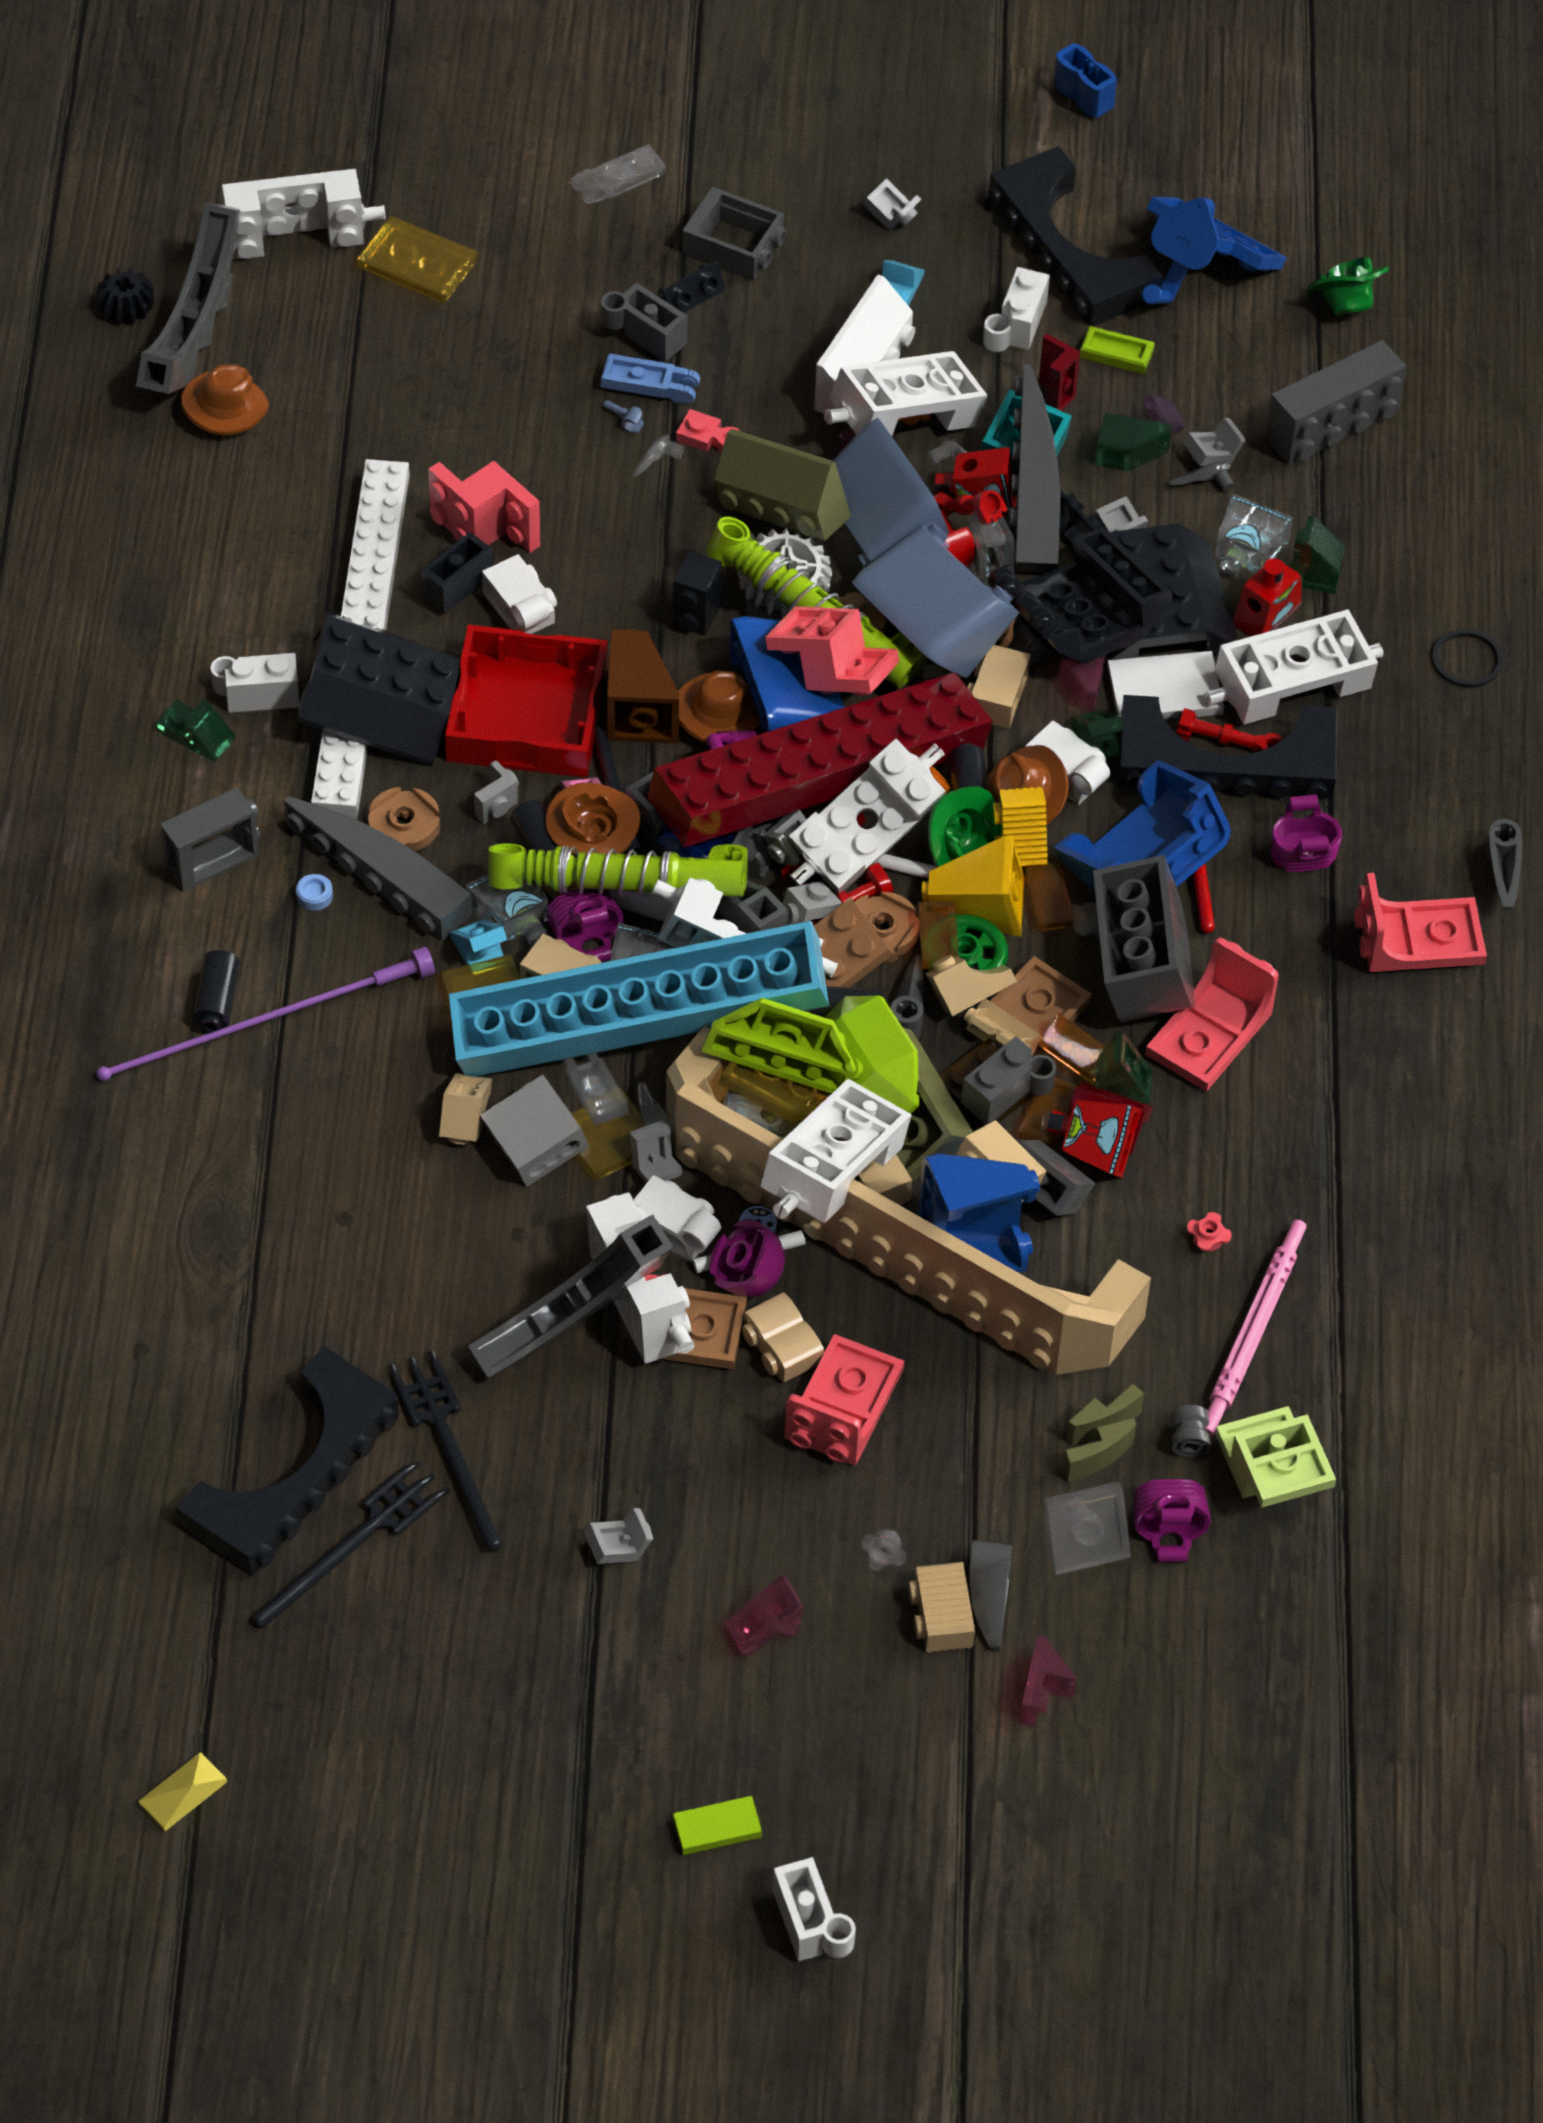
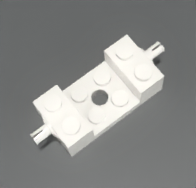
M356 169L222 184L224 206L240 209L232 260L264 256L263 236L327 229L331 248L364 244L363 228L366 221L386 220L384 205L364 208L361 202ZM288 203H298L292 207L285 206Z
M954 351L842 366L829 397L837 409L825 410L824 419L827 424L848 423L855 434H857L866 424L878 418L892 436L899 418L934 413L947 431L976 426L988 395Z
M1349 610L1226 643L1220 646L1215 672L1223 687L1205 691V700L1209 706L1229 701L1236 709L1243 724L1276 716L1280 698L1332 684L1338 696L1343 697L1371 689L1378 665L1376 658L1383 657V649L1380 647V643L1368 646ZM1298 654L1301 657H1305L1307 661L1296 662L1290 658V655Z
M897 739L893 740L869 762V769L821 813H813L789 835V843L806 861L795 872L790 874L791 878L794 881L796 880V883L800 886L816 872L837 894L845 891L868 867L879 860L933 810L938 800L945 795L946 790L933 778L929 769L945 755L944 752L934 743L922 756L918 757L910 753ZM866 810L874 812L878 817L876 826L871 829L861 828L857 823V817L861 812Z
M690 877L683 887H678L677 889L660 881V879L656 881L651 893L671 902L670 910L657 939L678 948L746 934L738 930V927L730 921L713 918L723 892L715 889L712 883L703 879L695 880ZM819 938V939H820V945L822 946V943H823L824 940L821 939V938ZM822 957L824 974L832 977L838 963Z
M847 1079L769 1153L760 1187L782 1199L774 1205V1214L777 1217L780 1215V1218L784 1219L794 1208H798L819 1221L826 1223L844 1205L850 1182L871 1161L884 1166L902 1149L912 1114Z
M629 1192L619 1196L614 1195L606 1200L586 1206L590 1255L594 1260L620 1233L647 1218L643 1206H636ZM671 1273L648 1281L644 1277L628 1286L621 1297L614 1301L645 1364L679 1352L688 1353L694 1349V1342L689 1335L691 1324L685 1312V1309L690 1308L689 1298L683 1286L677 1287Z

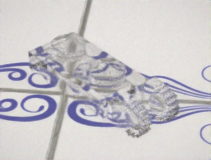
M647 144L599 165L592 170L588 168L582 170V172L573 176L571 184L576 191L584 190L581 196L587 204H594V202L601 201L607 197L610 199L666 173V164L651 146Z
M596 1053L583 1055L585 1064L580 1066L576 1065L572 1057L561 1059L569 1082L594 1126L629 1113L626 1099L603 1059L598 1058Z

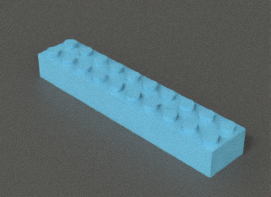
M811 921L449 994L456 1061L464 1074L471 1076H481L696 1033L704 1025L710 1028L713 1021L760 998L802 1011L829 1006L820 939Z

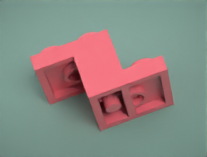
M495 461L464 481L459 480L440 462L429 468L430 515L437 524H443L456 540H461V536H466V532H471L487 545H490L507 533L515 544H520L529 553L540 547V501Z
M795 606L765 637L767 650H779L784 654H794L800 651L806 690L820 691L823 694L852 692L856 696L868 695L874 691L899 663L897 649L865 648L859 609Z

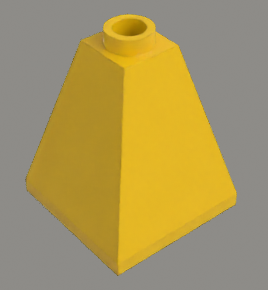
M1005 835L929 871V881L922 882L924 903H930L935 913L948 917L959 914L979 916L993 923L1002 933L1022 937L1025 877L1013 835Z

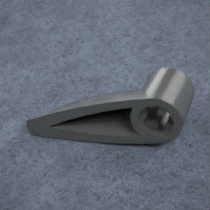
M1499 819L1490 826L1484 852L1488 860L1491 861L1494 881L1503 909L1510 911L1514 908L1519 885L1522 833L1517 823L1509 819Z
M916 954L912 957L903 975L896 999L892 1002L890 1009L901 1026L912 1029L918 1039L922 1033L924 1019L925 977L923 959L919 954Z
M973 1540L970 1560L972 1606L979 1628L989 1647L1000 1651L1013 1544Z

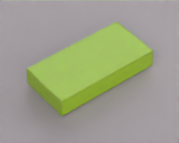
M1090 326L1080 350V358L1145 374L1154 351L1155 342Z
M752 1796L673 1813V1821L683 1855L762 1838V1829Z

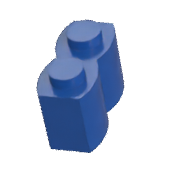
M1075 43L1056 53L1053 81L1056 88L1063 95L1075 99L1077 106L1084 113L1094 118H1098L1114 108L1117 79L1107 66L1095 62L1094 57L1086 48Z

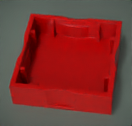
M468 625L460 660V682L453 695L445 734L446 762L489 767V764L496 760L505 769L588 778L594 747L595 725H598L608 670V640L565 635L543 636L528 634L519 630Z

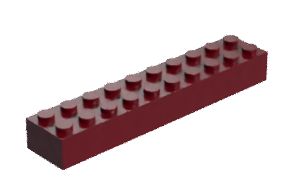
M954 672L655 767L647 798L685 848L837 798L869 769V762L895 739L910 753L918 757L922 756L935 743L945 755L935 762L932 767L948 762L949 753L961 744L969 743L984 750L993 720Z

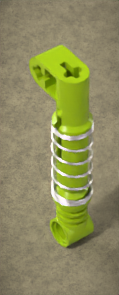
M723 517L718 521L706 546L707 556L722 561V566H734L737 571H741V574L748 576V579L752 581V587L757 592H760V594L773 590V603L780 601L789 608L788 613L795 606L847 609L850 607L854 609L851 604L843 605L840 603L838 594L833 593L829 595L825 592L823 583L818 582L814 584L810 581L808 572H798L795 570L793 561L788 560V557H785L780 552L772 553L769 550L766 551L764 546H759V542L756 540L752 541L750 530L742 521L733 517ZM787 563L791 564V569L789 571L786 568ZM859 612L865 648L898 650L899 663L884 679L898 689L902 688L920 673L928 657L901 631L890 639L871 625L870 618L866 614Z
M502 843L488 848V885L497 889H516L524 886L525 881H527L528 886H533L534 882H536L537 886H543L545 882L546 887H551L555 892L566 893L572 883H577L580 894L583 893V889H598L600 895L603 893V890H617L620 896L623 891H635L641 897L642 892H652L658 879L678 889V887H683L691 877L695 880L703 879L712 883L715 889L723 892L722 896L743 897L747 887L748 850L744 846L734 844L717 845L711 848L708 858L705 859L680 857L676 852L670 851L664 852L663 856H657L653 850L647 855H637L633 849L628 854H617L614 848L610 849L608 853H598L594 847L588 852H578L574 846L571 848L569 846H557L554 850H548L545 855L544 850H538L536 854L535 849H530L527 854L526 849L521 845ZM572 850L575 851L576 857L571 854Z

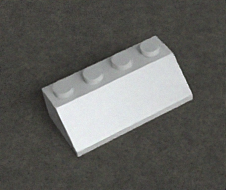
M881 275L876 276L817 363L816 411L824 414L827 409H837L829 397L842 366L899 359L903 346L910 345L915 334V327L912 326L913 311L885 277Z

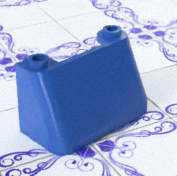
M743 616L730 620L729 658L733 669H738L739 672L743 671L759 714L758 726L760 731H763V733L844 708L839 692L823 694L820 691L806 690L800 651L794 654H784L779 650H767L765 637L781 620Z
M1157 760L1144 771L1138 781L1137 789L1143 802L1139 807L1095 844H1092L1090 839L1083 834L1072 833L1053 848L1062 864L1094 892L1093 870L1165 855L1176 887H1178L1223 849L1230 838L1231 829L1229 822L1210 783Z
M942 1153L923 1157L918 1216L1018 1273L1024 1272L1028 1268V1255L1033 1254V1246L1027 1232L1022 1233L1019 1226L1022 1199L1025 1203L1035 1201L1036 1193L1040 1192L1039 1179L1035 1170L1029 1171L1025 1164Z

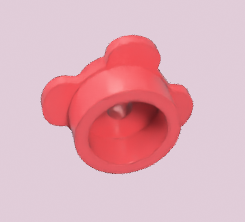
M1210 1212L1205 1218L1198 1221L1191 1220L1187 1225L1188 1233L1193 1235L1194 1244L1202 1251H1215L1221 1247L1222 1243L1226 1244L1231 1240V1231L1224 1228L1221 1223V1216L1218 1213ZM1206 1230H1212L1213 1233H1208Z

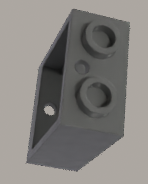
M711 187L682 230V253L706 263L717 260L720 268L755 280L761 269H767L775 248H780L784 243L787 230L784 228V213ZM719 220H723L763 235L754 251L749 252L712 238L709 235Z
M238 787L160 824L165 867L183 892L259 856L258 840L261 839V834L256 825V818L259 817V812L251 798L245 799ZM233 826L232 830L192 848V845Z

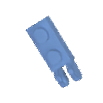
M608 354L601 377V387L666 399L669 397L675 403L689 404L692 401L694 402L696 393L693 388L699 385L701 377L695 370L675 367V364Z

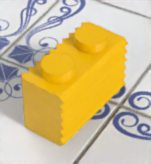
M1038 786L1037 788L1030 787L1029 789L1024 787L1022 789L1000 790V803H993L994 824H1001V835H995L994 841L1005 835H1013L1021 867L1048 865L1046 800L1043 788Z

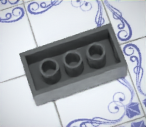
M1381 340L1271 395L1265 440L1290 466L1300 460L1310 458L1314 453L1328 446L1337 445L1342 439L1356 432L1361 433L1365 431L1369 426L1383 419L1393 417L1399 412L1407 366Z

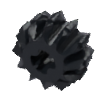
M117 268L115 275L105 274L103 281L98 283L97 303L100 312H104L107 320L116 318L119 324L124 320H130L134 324L136 317L146 319L148 311L153 309V285L151 280H147L144 272L135 274L132 268L127 272H121Z

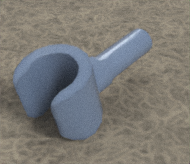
M608 400L604 402V408L623 418L621 425L625 431L631 434H637L640 431L644 421L640 419L642 411L639 407L633 406L627 410Z

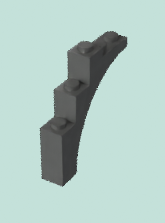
M211 202L204 203L199 233L184 285L161 334L149 348L141 353L137 387L170 394L187 386L194 379L198 350L211 344L216 312L228 307L233 274H230L240 209Z
M650 1215L620 1233L600 1255L563 1284L498 1328L468 1345L466 1348L467 1352L486 1381L490 1380L543 1347L550 1346L583 1325L588 1316L619 1299L628 1286L659 1269L673 1249L672 1243L654 1215Z

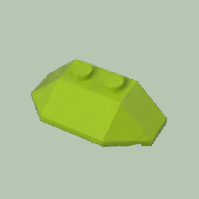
M845 996L824 1018L834 1021L854 1062L856 1070L851 1081L911 1114L919 1106V1095L916 1094L919 1079L918 1050L882 996Z
M760 998L713 1021L701 1050L703 1053L831 1094L847 1079L852 1080L856 1070L854 1062L833 1020L765 998Z

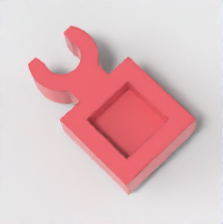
M690 409L676 432V442L708 452L712 445L717 447L718 451L722 453L727 432L731 429L740 430L735 427L721 428V419Z

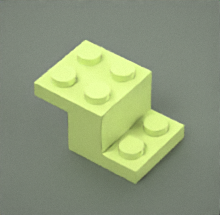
M1289 1406L1216 1426V1438L1242 1498L1256 1495L1261 1508L1335 1487L1336 1477L1308 1414L1294 1418Z

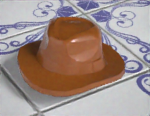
M218 364L212 370L202 373L188 383L180 399L181 409L197 427L209 433L219 435L238 434L251 429L266 416L269 409L268 400L262 390L252 383V376L246 369L238 365Z
M729 671L706 673L685 683L678 690L679 724L688 734L701 742L707 743L706 738L711 734H716L717 731L751 730L755 732L759 727V714L749 691V685L737 673Z
M1044 745L1027 746L1001 758L987 779L988 791L993 795L996 803H1000L999 791L1002 789L1014 790L1024 787L1028 789L1030 787H1042L1046 800L1047 825L1061 813L1068 797L1069 782L1067 770L1060 757L1052 749Z
M579 783L568 786L557 793L549 804L546 814L547 832L557 846L562 847L569 846L571 848L574 846L578 852H588L594 847L598 853H608L610 849L614 848L617 854H622L633 842L640 824V811L632 798L614 788L598 783ZM572 850L571 854L576 857L575 851Z

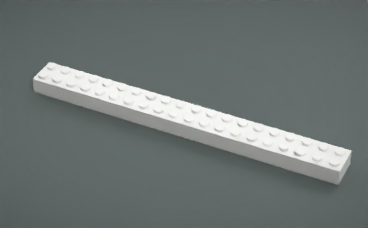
M368 459L365 462L341 617L351 618L352 622L363 625V623L372 625L374 629L378 627L386 630L409 483L408 462ZM326 731L322 732L312 804L357 819L368 745Z

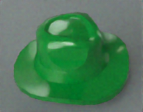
M1369 257L1344 262L1330 269L1327 272V278L1325 275H1321L1319 280L1310 283L1305 292L1307 296L1321 292L1335 317H1343L1347 314L1366 311L1372 308L1374 303L1372 287L1374 278L1389 271V266L1373 269L1372 261Z
M974 786L959 788L942 796L935 804L931 815L927 819L930 852L937 867L993 842L994 836L999 835V824H994L993 803L996 802L988 790Z

